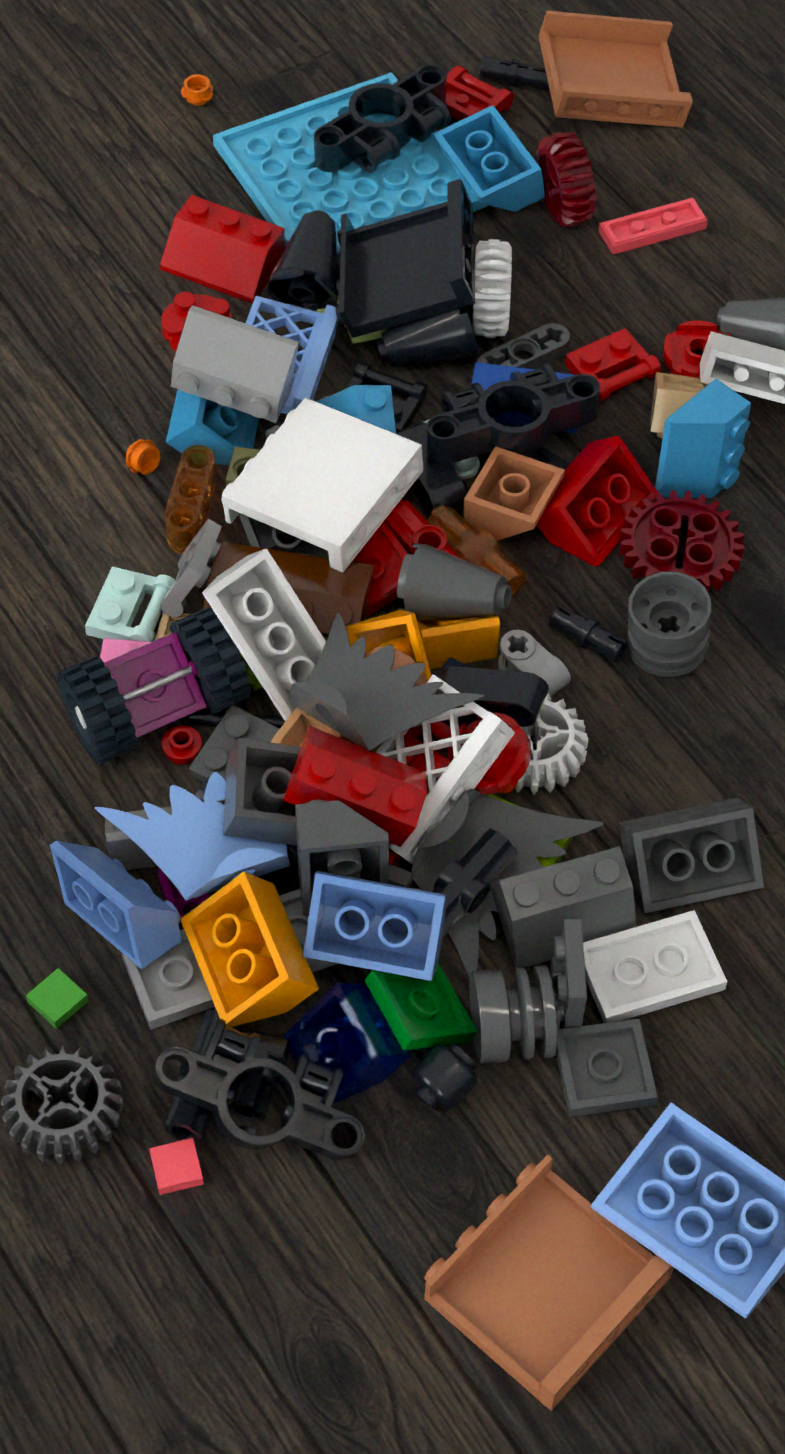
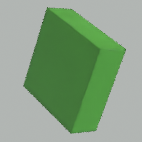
M59 968L26 995L27 1002L56 1029L89 1002L88 995Z

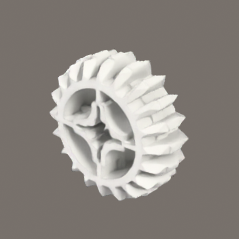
M489 239V241H479L476 245L474 267L475 304H473L472 329L475 335L495 338V336H505L508 331L512 270V247L509 242Z
M548 692L535 724L530 727H521L530 739L531 759L526 772L518 780L515 788L517 793L523 786L530 787L533 795L542 786L549 793L554 789L555 783L565 787L569 781V776L576 777L579 773L580 765H583V762L586 760L587 751L585 749L588 746V737L585 733L584 720L577 719L576 708L565 710L564 698L556 703L551 702ZM533 741L536 744V750L533 749Z

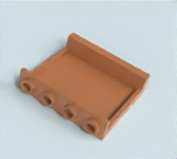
M546 11L539 34V41L555 117L683 128L693 101L690 93L679 91L667 44L673 26L672 22Z
M547 1154L538 1165L532 1162L521 1172L516 1180L518 1186L508 1196L501 1194L492 1202L486 1211L487 1218L478 1228L472 1225L463 1232L456 1242L455 1247L457 1250L447 1260L439 1258L429 1268L424 1277L426 1280L424 1300L552 1411L671 1278L674 1267L659 1256H653L631 1236L593 1210L589 1201L551 1171L553 1158Z

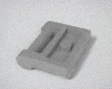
M210 519L206 521L180 557L178 575L174 584L165 594L161 604L162 611L168 616L178 617L183 614L187 604L185 597L194 586L201 588L211 572V568L207 566V563L210 564L220 549L221 544L216 542L222 526Z

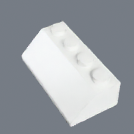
M266 548L247 555L217 576L202 594L282 718L286 721L296 708L291 704V686L296 682L307 681L326 641Z

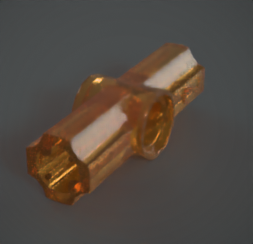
M441 505L432 511L427 522L444 530L447 535V544L461 559L504 576L507 580V585H510L512 588V597L518 594L519 589L525 583L526 574L500 552L499 544L490 531L485 528L476 530L450 506L444 507Z

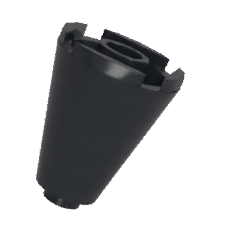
M315 210L302 216L269 277L267 292L274 301L293 304L317 312V309H324L327 305L334 306L338 298L336 280L338 279L336 223L326 212Z
M463 307L387 328L381 332L383 340L376 342L382 361L390 360L392 367L473 359L480 356L468 314Z

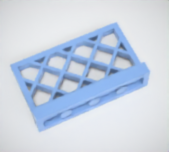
M256 296L246 324L275 333L273 329L285 326L290 334L283 337L298 341L304 349L297 352L294 369L296 373L293 376L291 393L281 412L288 414L291 410H295L304 398L314 400L336 336L338 319L335 306L327 305L324 313ZM259 311L273 313L277 318L265 321L259 314ZM303 321L314 324V326L300 330L295 322Z

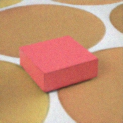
M193 1138L149 1148L159 1195L204 1185Z

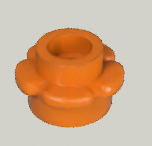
M199 74L191 75L185 79L181 95L192 105L200 106L212 99L213 86L206 76Z
M139 439L127 449L126 465L131 468V472L135 474L138 472L150 474L159 465L160 451L155 447L153 441Z

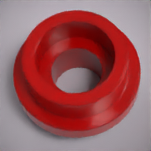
M189 726L173 727L162 738L163 753L175 764L185 765L193 762L202 749L201 735L197 730ZM181 741H186V742H187L186 744H183V745L177 744L178 742H181Z

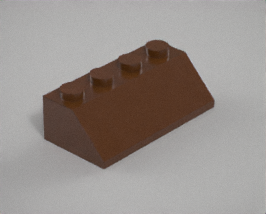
M221 542L208 577L207 587L217 576L247 555L266 548ZM267 549L323 636H329L337 613L341 615L345 627L366 620L374 565L351 562L344 572H340L330 567L329 558ZM206 598L203 609L211 607Z

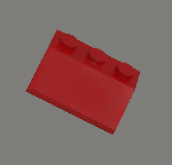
M191 195L174 217L160 263V270L253 304L255 297L259 296L268 284L269 277L285 249V231L283 227Z
M619 435L592 441L586 445L567 467L562 481L536 525L551 544L594 567L599 566L618 544L624 518L630 517L632 507L641 508L642 499L644 498L652 502L658 491Z
M309 726L283 800L294 805L306 804L312 800H339L386 831L389 843L401 847L417 826L427 794L426 772L374 751H368L359 745Z

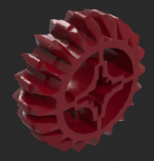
M558 132L543 138L539 142L536 151V162L542 169L545 193L543 200L549 214L553 216L554 222H558L561 227L581 225V223L592 219L597 198L595 194L596 185L593 179L594 173L591 169V161L587 157V150L583 148L582 141L574 133Z

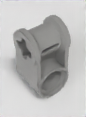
M511 630L501 638V655L497 663L498 670L529 672L540 676L549 686L548 692L550 697L570 683V673L565 664L559 658L549 653L531 634L523 630Z

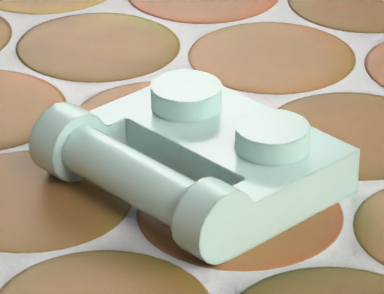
M112 566L85 624L86 635L101 639L154 641L156 637L154 630L162 614V601L165 594L174 584L175 579L168 575L162 574L154 577ZM145 594L152 595L140 625L134 628L131 627Z

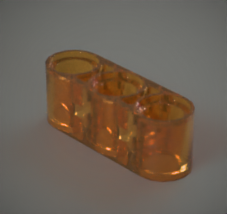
M203 445L188 447L182 453L164 513L167 544L169 548L179 553L184 552L206 523L216 488L215 455L210 448Z

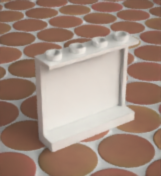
M304 398L295 410L293 409L288 413L285 422L275 434H271L267 438L264 447L254 458L248 460L244 470L233 483H229L224 489L222 504L225 520L231 524L239 515V512L328 551L330 567L344 572L423 472L422 445Z

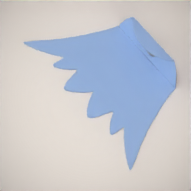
M214 772L208 780L204 794V803L189 791L179 786L171 785L170 802L172 815L158 806L147 802L143 803V807L149 820L116 809L95 807L102 816L124 832L152 859L176 886L185 900L219 890L242 872L259 877L290 866L286 844L223 835L225 805L217 801L225 800L226 781L217 772Z

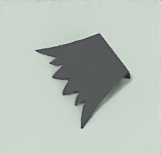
M339 613L336 614L326 644L307 681L293 683L290 690L292 705L368 751L423 721L485 697V695L474 693L433 695L444 684L443 682H430L414 687L425 669V663H414L390 671L394 662L395 651L393 645L385 646L364 658L366 651L365 638L361 637L349 647L345 623Z
M469 789L463 794L419 846L411 873H413L412 880L421 890L432 892L438 876L445 867L456 859L460 861L489 828L499 831L517 849L518 855L492 882L490 891L482 904L469 915L464 914L448 932L460 955L469 979L471 971H477L479 931L493 941L496 939V925L491 913L492 911L498 913L491 892L494 885L501 879L544 868L536 857L551 858L566 854V851L553 841L589 832L602 826L603 822L568 818L534 811L480 794L475 789Z

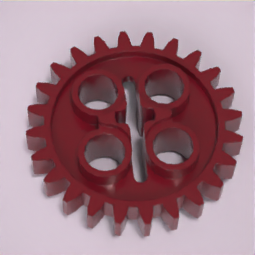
M671 490L669 499H665L658 492L655 495L654 503L644 498L642 499L641 508L633 506L630 517L624 518L619 539L621 543L619 554L625 556V568L633 567V579L642 576L646 578L660 572H680L694 577L705 586L707 592H709L710 586L720 591L723 580L726 582L732 581L733 574L739 571L745 546L742 545L744 534L737 532L739 521H729L730 510L718 512L719 501H715L710 505L705 504L704 494L697 500H693L690 491H686L683 498H678L676 492ZM685 519L688 525L682 569H677L675 563L679 544L681 520Z

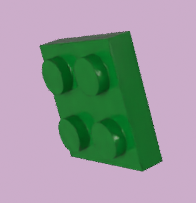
M439 963L432 981L372 970L364 980L403 1051L433 1047L436 1044L467 1043L478 1032Z

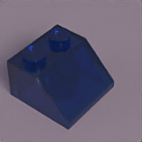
M337 983L283 1035V1037L291 1039L290 1050L296 1062L301 1052L309 1054L310 1060L334 1069L336 1066L344 1068L343 1076L332 1105L382 1083L410 1057L408 1050L403 1051L367 985Z

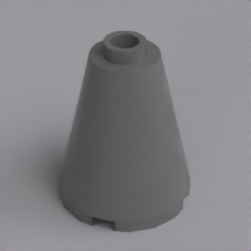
M785 297L731 300L727 302L725 307L719 309L716 323L724 335H727L728 332L734 338L785 351Z
M415 543L411 546L416 549L414 555L406 554L403 559L398 579L397 598L404 599L405 609H398L414 612L417 621L497 616L502 612L503 608L507 609L510 605L512 588L510 585H507L506 578L500 574L422 543Z

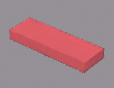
M689 198L599 223L598 232L612 255L704 230L707 228L708 220L695 199Z

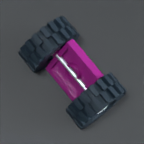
M211 607L171 623V634L106 662H103L101 658L98 659V656H93L57 672V684L62 693V701L67 708L66 712L69 719L73 722V728L76 734L79 735L80 742L84 748L86 747L87 753L91 759L93 758L94 763L101 765L137 749V737L196 711L206 709L208 712H211V715H214L229 708L231 705H236L250 699L251 687L248 684L250 679L249 675L245 672V662L241 659L239 649Z

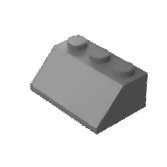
M191 305L173 360L171 387L276 423L291 393L299 342Z

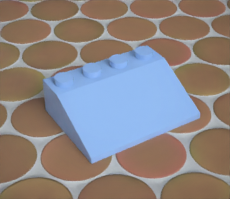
M673 1103L668 1105L591 1204V1208L745 1319L785 1272V1181Z

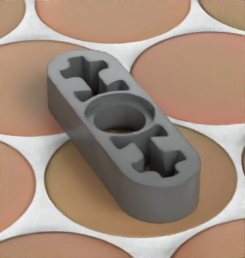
M549 323L482 354L478 362L536 370L539 369L541 364H549L567 354L570 333L561 324ZM519 351H527L533 357L519 359L514 354Z

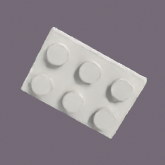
M695 910L583 942L586 982L604 1023L626 1020L726 989L727 980Z

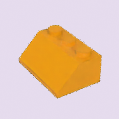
M242 872L181 918V923L220 1019L226 1021V1026L234 1027L287 1013L319 989L306 957H303V950L273 883L247 872Z

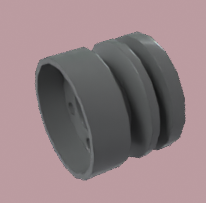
M660 572L644 578L634 587L628 602V651L633 662L645 672L659 677H678L692 672L703 663L709 651L711 598L705 586L694 577L680 572Z
M546 965L534 966L531 986L525 968L517 967L514 974L513 988H507L500 969L471 971L469 979L470 1017L478 1031L473 1037L478 1063L508 1062L512 1041H518L520 1051L525 1060H532L534 1057L535 1039L542 1059L553 1058L556 1055L557 1033L559 1032L560 1020L556 991L552 986L551 977Z

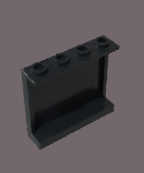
M461 179L447 183V202L354 229L347 214L341 215V230L337 232L341 252L337 255L340 279L336 280L339 304L335 306L339 323L342 326L346 325L352 338L475 304L473 204Z

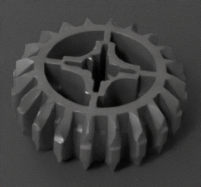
M63 1044L60 1054L53 1055L52 1051L45 1047L43 1051L44 1058L38 1060L29 1054L27 1058L29 1068L15 1066L14 1076L16 1080H6L5 1090L8 1095L3 1096L1 1100L2 1109L5 1111L2 1117L4 1125L11 1129L9 1134L15 1144L22 1142V1150L27 1155L37 1150L38 1159L44 1162L51 1153H54L56 1162L62 1165L65 1160V1154L72 1153L74 1159L80 1162L82 1149L87 1148L96 1154L99 1149L97 1139L110 1142L112 1134L109 1127H119L120 1116L117 1112L123 1109V1099L119 1096L122 1091L119 1080L113 1079L115 1075L110 1064L102 1066V1058L98 1053L87 1058L86 1049L81 1046L73 1055L70 1054L69 1047ZM89 1087L93 1088L98 1094V1100L92 1112L86 1109L83 1102L86 1098L85 1092ZM34 1095L39 1098L40 1105H42L38 1110L39 1116L35 1121L31 1120L27 1115L28 1106Z

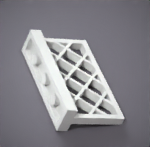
M432 675L427 682H443L444 684L439 690L445 694L460 693L435 675ZM475 702L463 705L464 707L453 708L417 724L416 726L422 725L424 744L405 748L404 735L408 731L406 730L383 742L376 751V753L391 759L398 758V762L406 764V756L425 752L427 767L425 772L429 793L425 797L417 826L401 847L389 843V848L412 865L419 846L463 794L469 789H475L515 734L502 719L490 711H486ZM474 713L482 718L473 733L459 735L458 717ZM450 719L452 737L432 742L430 723ZM453 746L454 759L448 767L435 769L433 750Z

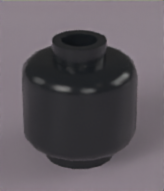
M451 1043L448 1047L436 1044L413 1070V1078L419 1085L414 1093L433 1110L438 1104L446 1109H455L476 1086L478 1077L474 1070L478 1065L454 1043Z

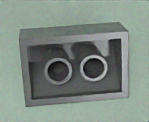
M737 797L619 822L624 860L643 913L764 888L753 807Z
M312 800L306 804L295 805L298 876L303 916H308L310 912L316 871L388 884L389 838L386 831L339 800Z
M620 846L499 880L491 889L516 969L517 967L527 968L551 961V957H554V937L562 936L564 919H582L583 942L636 927L633 885Z

